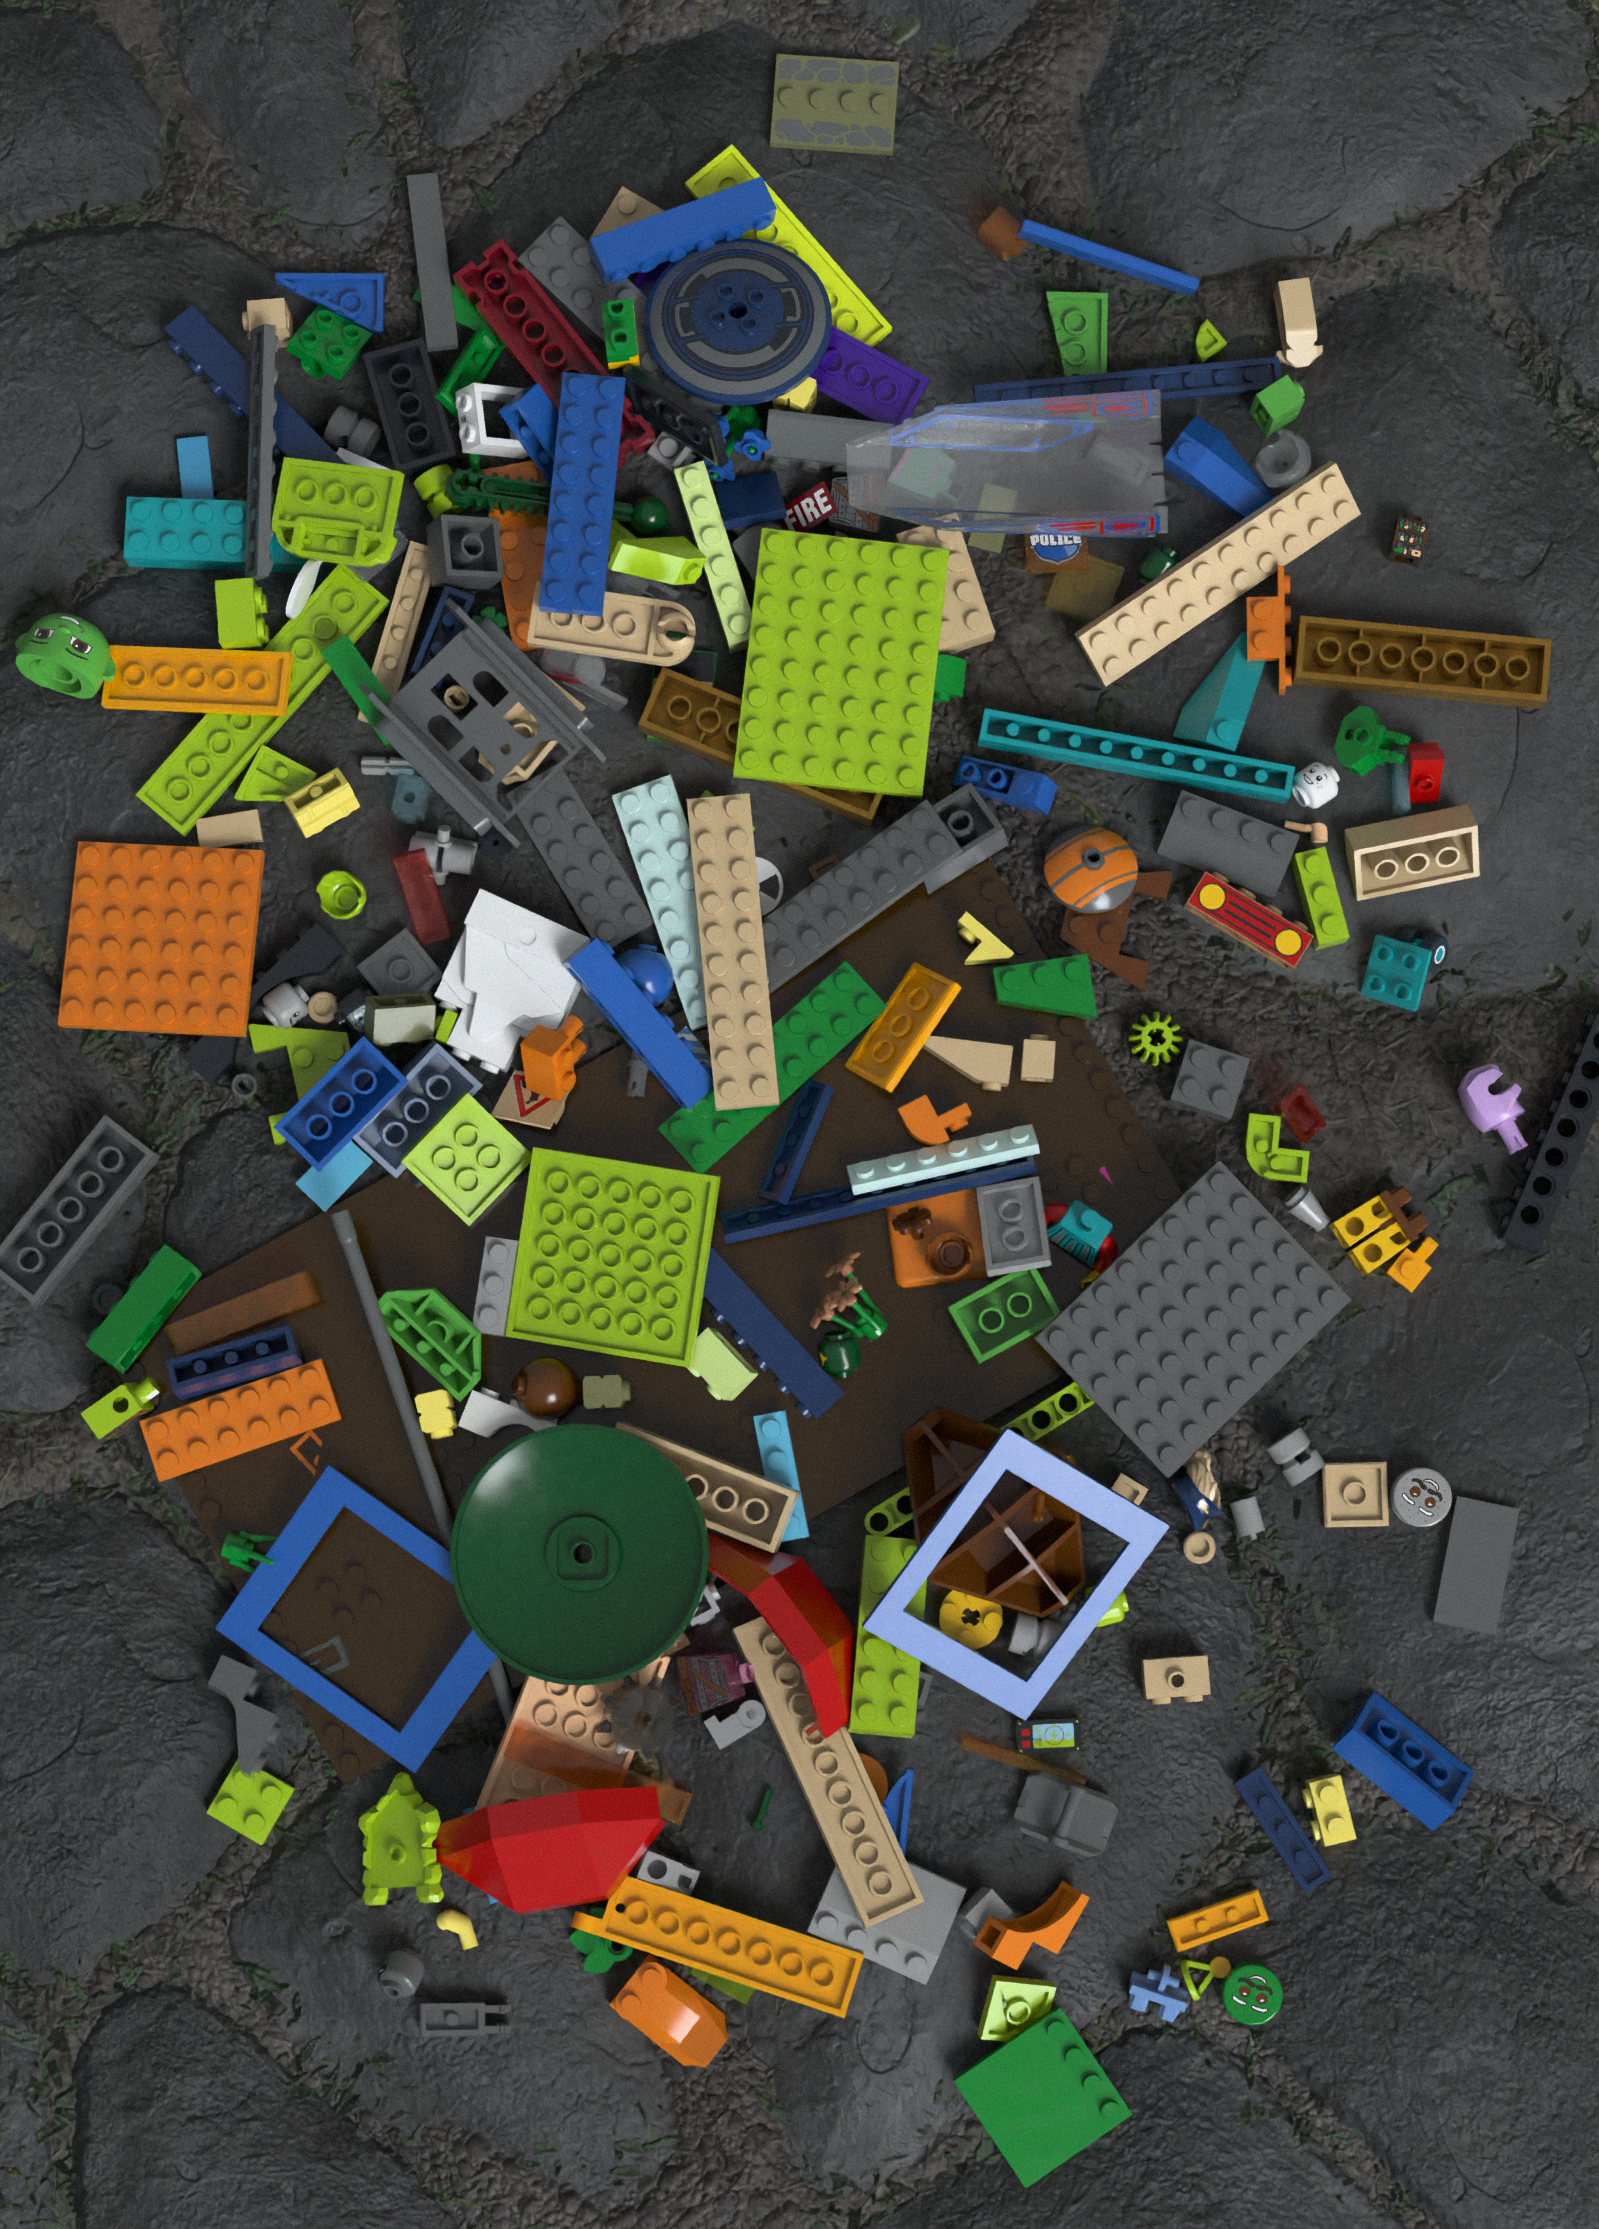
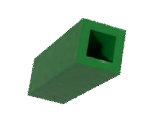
M345 635L320 653L373 727L383 714L367 699L358 687L363 683L384 705L391 698L351 640ZM373 727L385 746L389 748L391 745Z

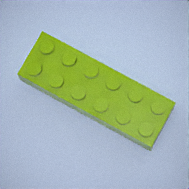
M865 1536L856 1624L857 1634L851 1712L847 1730L849 1733L912 1738L915 1735L920 1660L862 1627V1623L916 1551L917 1545L914 1539ZM927 1578L904 1608V1610L923 1621Z

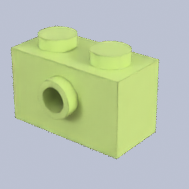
M707 1327L697 1337L693 1367H687L696 1377L701 1375L708 1383L707 1390L718 1400L733 1401L759 1374L717 1328Z

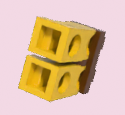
M1404 1186L1391 1191L1385 1190L1329 1225V1228L1344 1249L1350 1247L1369 1233H1374L1373 1236L1347 1252L1362 1276L1367 1275L1418 1239V1234L1429 1224L1420 1210L1408 1218L1401 1211L1400 1207L1412 1200Z

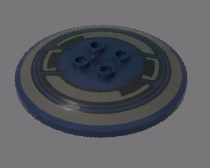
M738 238L731 241L723 239L714 241L715 245L700 252L697 248L686 252L687 254L684 258L672 262L656 280L650 291L645 308L644 326L647 345L652 358L662 373L673 384L690 395L723 405L742 406L767 402L787 394L802 384L821 363L827 351L832 332V312L829 297L824 285L812 268L794 253L775 244L754 239ZM734 309H742L746 312V315L741 318H734L729 313Z

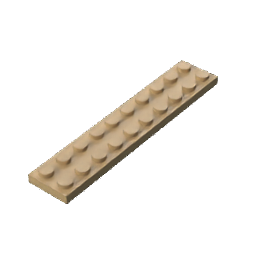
M1330 460L1074 633L1101 684L1105 687L1275 573L1278 566L1287 565L1359 516L1361 513L1337 464Z
M750 793L687 799L716 1111L780 1105Z
M762 1616L732 1629L731 1632L746 1665H753L755 1678H753L755 1686L863 1928L871 1927L925 1902L850 1734L847 1732L846 1725L827 1739L818 1730L807 1736L805 1730L816 1722V1717L799 1665Z

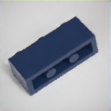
M445 585L411 669V679L465 627L449 611L445 601L450 598L469 616L474 605V596ZM445 676L434 686V688L440 690V687Z

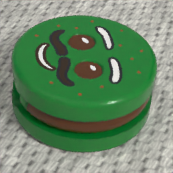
M1243 1962L1232 1967L1230 1973L1223 1978L1220 1988V1996L1225 2009L1235 2020L1247 2025H1259L1269 2021L1276 2015L1282 2003L1283 1993L1278 1978L1269 1968L1257 1962Z

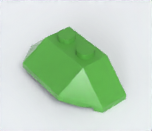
M436 1288L389 1290L385 1292L378 1303L389 1335L461 1402L481 1379V1331Z

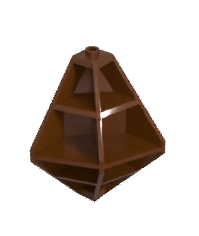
M936 1406L902 1434L917 1548L1003 1430ZM1034 1442L1074 1466L1064 1452ZM1006 1469L927 1578L932 1584L1041 1618H1045L1057 1609L1062 1612L1075 1602L1074 1596L1086 1584L1080 1513Z

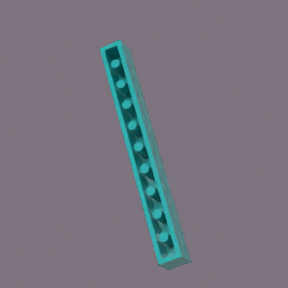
M986 708L977 745L1286 804L1290 798L1295 771L1294 766Z

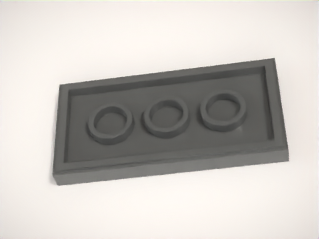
M1455 1496L1431 1622L1496 1635L1520 1509Z

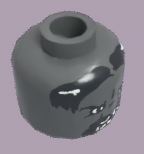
M409 1948L391 1951L386 1956L378 1972V1982L383 1988L384 1993L392 1998L412 1996L425 1974L422 1958L417 1952Z

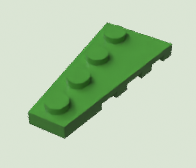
M1046 291V301L1064 377L1107 373L1108 293ZM1092 408L1073 410V413L1106 415V413H1093ZM1073 414L1074 417H1105L1096 415Z

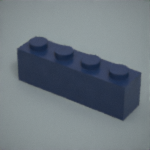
M290 1325L165 1361L172 1391L180 1401L303 1365L297 1338Z

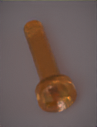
M1042 1490L1037 1492L1036 1509L1032 1512V1520L1036 1523H1042L1046 1520V1512L1044 1511L1045 1492Z

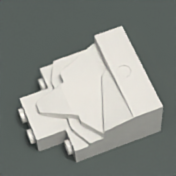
M480 888L464 921L465 930L434 996L437 1000L441 1001L439 1007L455 1013L458 1010L462 1011L447 1041L448 1046L453 1048L451 1054L466 1061L473 1057L482 1062L481 1068L497 1074L499 1070L507 1073L522 1039H525L537 1025L556 1031L568 1017L581 986L561 963L589 938Z

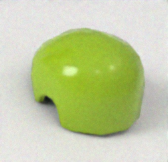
M333 870L323 875L316 888L321 900L320 907L335 919H351L362 911L366 902V890L363 882L347 871Z

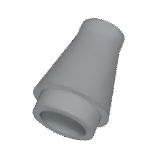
M1302 1185L1294 1189L1284 1200L1289 1213L1313 1227L1317 1232L1322 1230L1331 1220L1309 1188L1305 1189Z

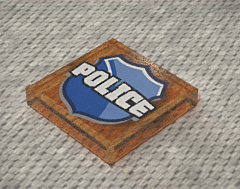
M1085 509L1023 513V516L1037 518L1022 517L1023 524L1040 523L1038 519H1042L1045 522L1086 519ZM1086 521L1023 525V530L1058 531L1060 528L1082 527L1086 525L1050 527V525ZM1028 532V533H1052V534L1087 535V533ZM1024 533L1027 574L1089 570L1087 536Z

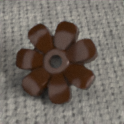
M918 1206L910 1208L908 1213L904 1212L898 1215L892 1221L894 1230L899 1231L900 1234L907 1235L910 1233L914 1240H920L924 1237L923 1226L931 1224L933 1219L928 1208L919 1210Z

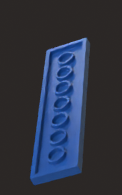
M563 372L539 611L603 617L626 378Z

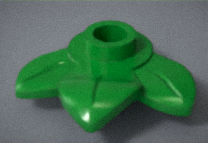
M593 1907L590 1910V1916L603 1919L606 1909ZM579 1929L570 1936L572 1944L579 1951L588 1955L584 1963V1971L599 1974L607 1971L615 1961L625 1960L633 1951V1947L624 1945L621 1950H615L612 1947V1940Z

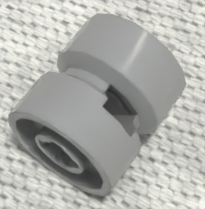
M1301 1427L1291 1431L1266 1449L1276 1464L1283 1465L1282 1474L1291 1487L1302 1482L1326 1464L1316 1449L1308 1447L1311 1441ZM1298 1455L1300 1463L1294 1459L1295 1456Z
M1019 1611L1011 1633L1008 1651L1024 1656L1028 1652H1032L1033 1658L1040 1660L1062 1631L1063 1624L1049 1619L1038 1622L1037 1616Z

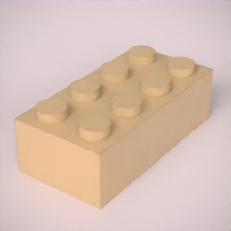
M956 515L934 522L960 528ZM955 522L958 526H953L951 523ZM926 524L896 534L895 543L950 549L938 654L949 655L993 641L995 630L961 530Z

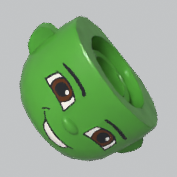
M66 613L46 615L36 621L29 632L21 635L15 642L17 649L16 665L19 671L37 685L76 698L87 699L97 694L103 681H112L116 676L115 662L111 659V649L104 634L92 623L75 615Z

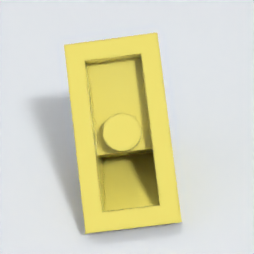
M967 911L958 920L957 926L960 928L958 933L970 944L974 942L979 944L965 960L964 965L1009 962L1012 959L1014 952Z

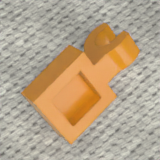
M1428 1236L1414 1253L1405 1248L1387 1270L1386 1274L1412 1293L1430 1271L1431 1267L1424 1261L1439 1244Z

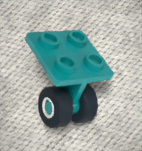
M1412 926L1403 927L1397 934L1396 939L1376 935L1361 994L1400 1008L1417 1011L1427 971L1436 972L1440 970L1447 959L1449 944L1446 937L1430 933L1422 940V930Z

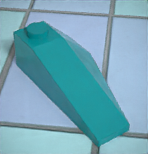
M1242 632L1182 708L1172 736L1173 739L1204 750L1234 754L1266 662L1247 661V633Z

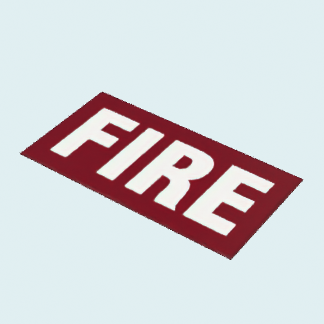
M825 481L817 484L785 506L787 517L779 520L784 530L805 533L836 513L838 509Z

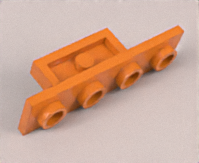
M1278 566L1276 597L1246 598L1247 661H1278V695H1285L1286 686H1291L1292 684L1291 667H1285V655H1291V636L1285 637V625L1291 624V606H1285L1284 594H1290V575H1284V566Z

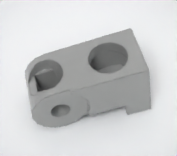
M748 1699L740 1704L738 1711L720 1722L714 1714L704 1720V1723L721 1750L759 1727L765 1719L766 1712L764 1706L759 1701Z
M648 1847L640 1858L634 1873L637 1878L691 1896L701 1871Z

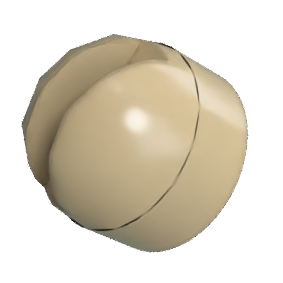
M452 686L445 692L444 705L452 713L462 712L468 706L469 694L461 686ZM452 695L460 706H456L449 697Z

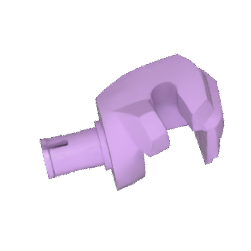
M1487 1064L1472 1069L1461 1080L1457 1090L1468 1119L1482 1133L1492 1129L1494 1131L1498 1130L1510 1155L1517 1150L1519 1151L1527 1147V1142H1525L1514 1122L1517 1116L1525 1112L1516 1100L1521 1092V1087L1514 1083L1505 1091L1497 1095H1491L1488 1091V1086L1492 1085L1503 1074L1499 1071L1498 1066Z

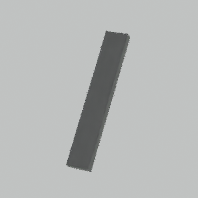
M437 173L406 175L427 352L458 349Z

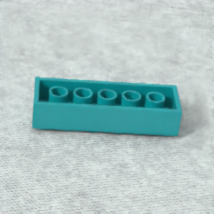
M127 496L123 558L130 567L245 571L247 501ZM274 506L271 510V523L274 512ZM275 532L273 533V538L270 541V554L273 558L271 572L299 573L308 559L299 558L285 550L277 540Z

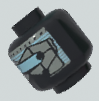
M355 985L336 998L335 1006L338 1011L333 1015L343 1029L350 1027L355 1032L364 1030L365 997L375 996L368 986L363 989L361 986Z

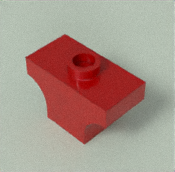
M1438 742L1409 743L1408 746L1406 745L1403 761L1406 803L1438 802L1444 764L1443 750H1439Z

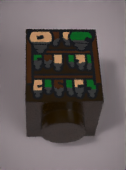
M1415 515L1399 516L1394 523L1386 560L1417 566L1422 559L1429 523L1422 522V518Z

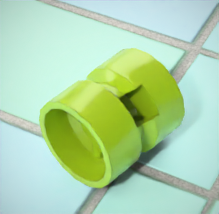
M448 464L438 465L426 471L414 482V486L422 500L429 501L427 508L433 519H436L441 514L459 515L465 510L457 505L455 507L452 506V502L444 496L446 477L453 473Z

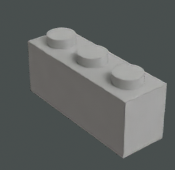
M486 1236L473 1316V1324L481 1331V1334L506 1337L519 1241Z

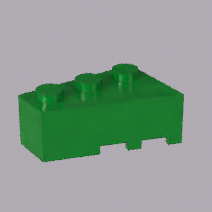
M1087 954L998 967L992 970L991 975L997 1005L1080 1017L1095 1021L1097 1018Z

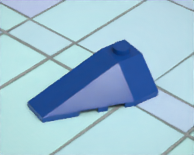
M1197 415L1177 438L1166 454L1161 466L1241 520L1274 499L1225 435Z

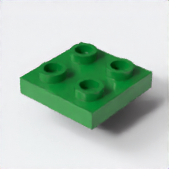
M319 304L289 340L286 351L301 359V366L309 376L321 379L327 373L340 381L370 344L372 333Z

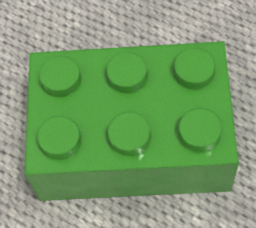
M1036 1268L1009 1273L947 1308L951 1319L977 1365L1044 1329L1060 1313Z

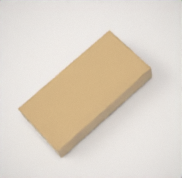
M258 809L202 818L196 821L200 847L228 848L264 842Z

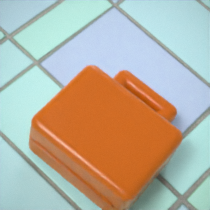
M1009 1180L1000 1181L992 1184L1009 1182ZM976 1187L886 1208L894 1279L898 1286L912 1288L1007 1275L988 1276ZM918 1206L919 1210L928 1208L933 1219L931 1224L923 1226L924 1237L920 1240H914L910 1233L907 1235L900 1234L899 1231L894 1230L892 1221L898 1215L905 1212L908 1213L910 1208ZM955 1231L969 1239L973 1245L974 1259L971 1268L965 1275L958 1279L945 1280L933 1275L926 1266L927 1245L939 1233Z

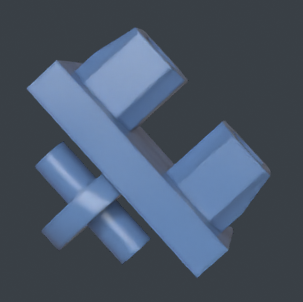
M1166 1964L1163 1965L1160 1972L1149 1969L1147 1975L1133 1971L1129 1984V2007L1142 2012L1146 2010L1150 2000L1160 2004L1157 2016L1169 2022H1174L1180 2011L1185 2012L1188 2001H1186L1188 1989L1179 1986L1180 1979L1169 1976L1171 1966Z

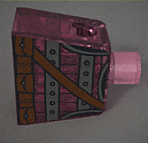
M733 1651L692 1652L675 1657L688 1717L711 1711L744 1697L745 1690L743 1684L755 1680L753 1665L751 1663L739 1665L737 1654Z

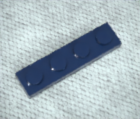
M807 1079L802 1084L757 1195L787 1206L835 1088L811 1079Z
M1260 1765L1233 1783L1304 1893L1309 1892L1332 1876Z

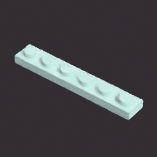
M1029 1124L847 1165V1171L853 1195H858L1039 1154L1040 1151L1033 1126Z

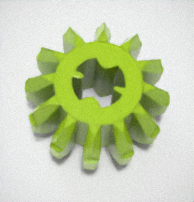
M1159 1012L1153 1013L1152 1022L1145 1014L1142 1015L1140 1019L1143 1026L1134 1023L1131 1027L1139 1035L1133 1034L1128 1037L1129 1042L1139 1043L1131 1049L1132 1054H1137L1142 1050L1144 1054L1140 1057V1062L1144 1063L1148 1056H1152V1066L1158 1065L1159 1056L1165 1064L1169 1063L1171 1059L1168 1052L1173 1055H1178L1180 1052L1173 1044L1183 1041V1037L1172 1035L1180 1029L1179 1024L1169 1028L1167 1025L1171 1021V1016L1167 1015L1163 1022H1159ZM1155 1032L1161 1034L1160 1041L1163 1042V1045L1160 1046L1159 1043L1156 1046L1151 1045V1037L1148 1036V1033H1151L1152 1036Z

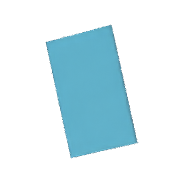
M350 1141L320 1172L312 1166L296 1182V1185L326 1212L373 1161Z

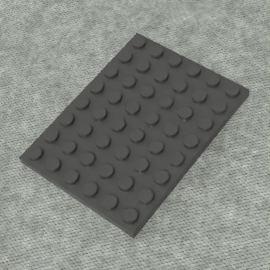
M1217 1160L1034 1339L1166 1478H1169L1352 1299L1220 1160Z

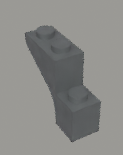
M221 1655L208 1682L209 1689L224 1696L235 1709L239 1768L244 1776L252 1779L255 1772L261 1773L268 1758L264 1754L269 1742L275 1743L282 1726L278 1725V1715L246 1701L248 1697L254 1698L261 1681L257 1680V1670Z

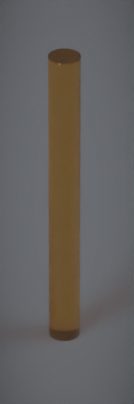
M964 1736L961 1744L962 1749L1034 1773L1044 1771L1082 1786L1086 1782L1087 1776Z

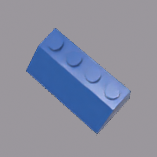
M363 1036L274 1128L320 1172L397 1095L409 1080L368 1038Z
M1375 1691L1370 1694L1344 1727L1332 1747V1750L1432 1831L1455 1812L1475 1773Z

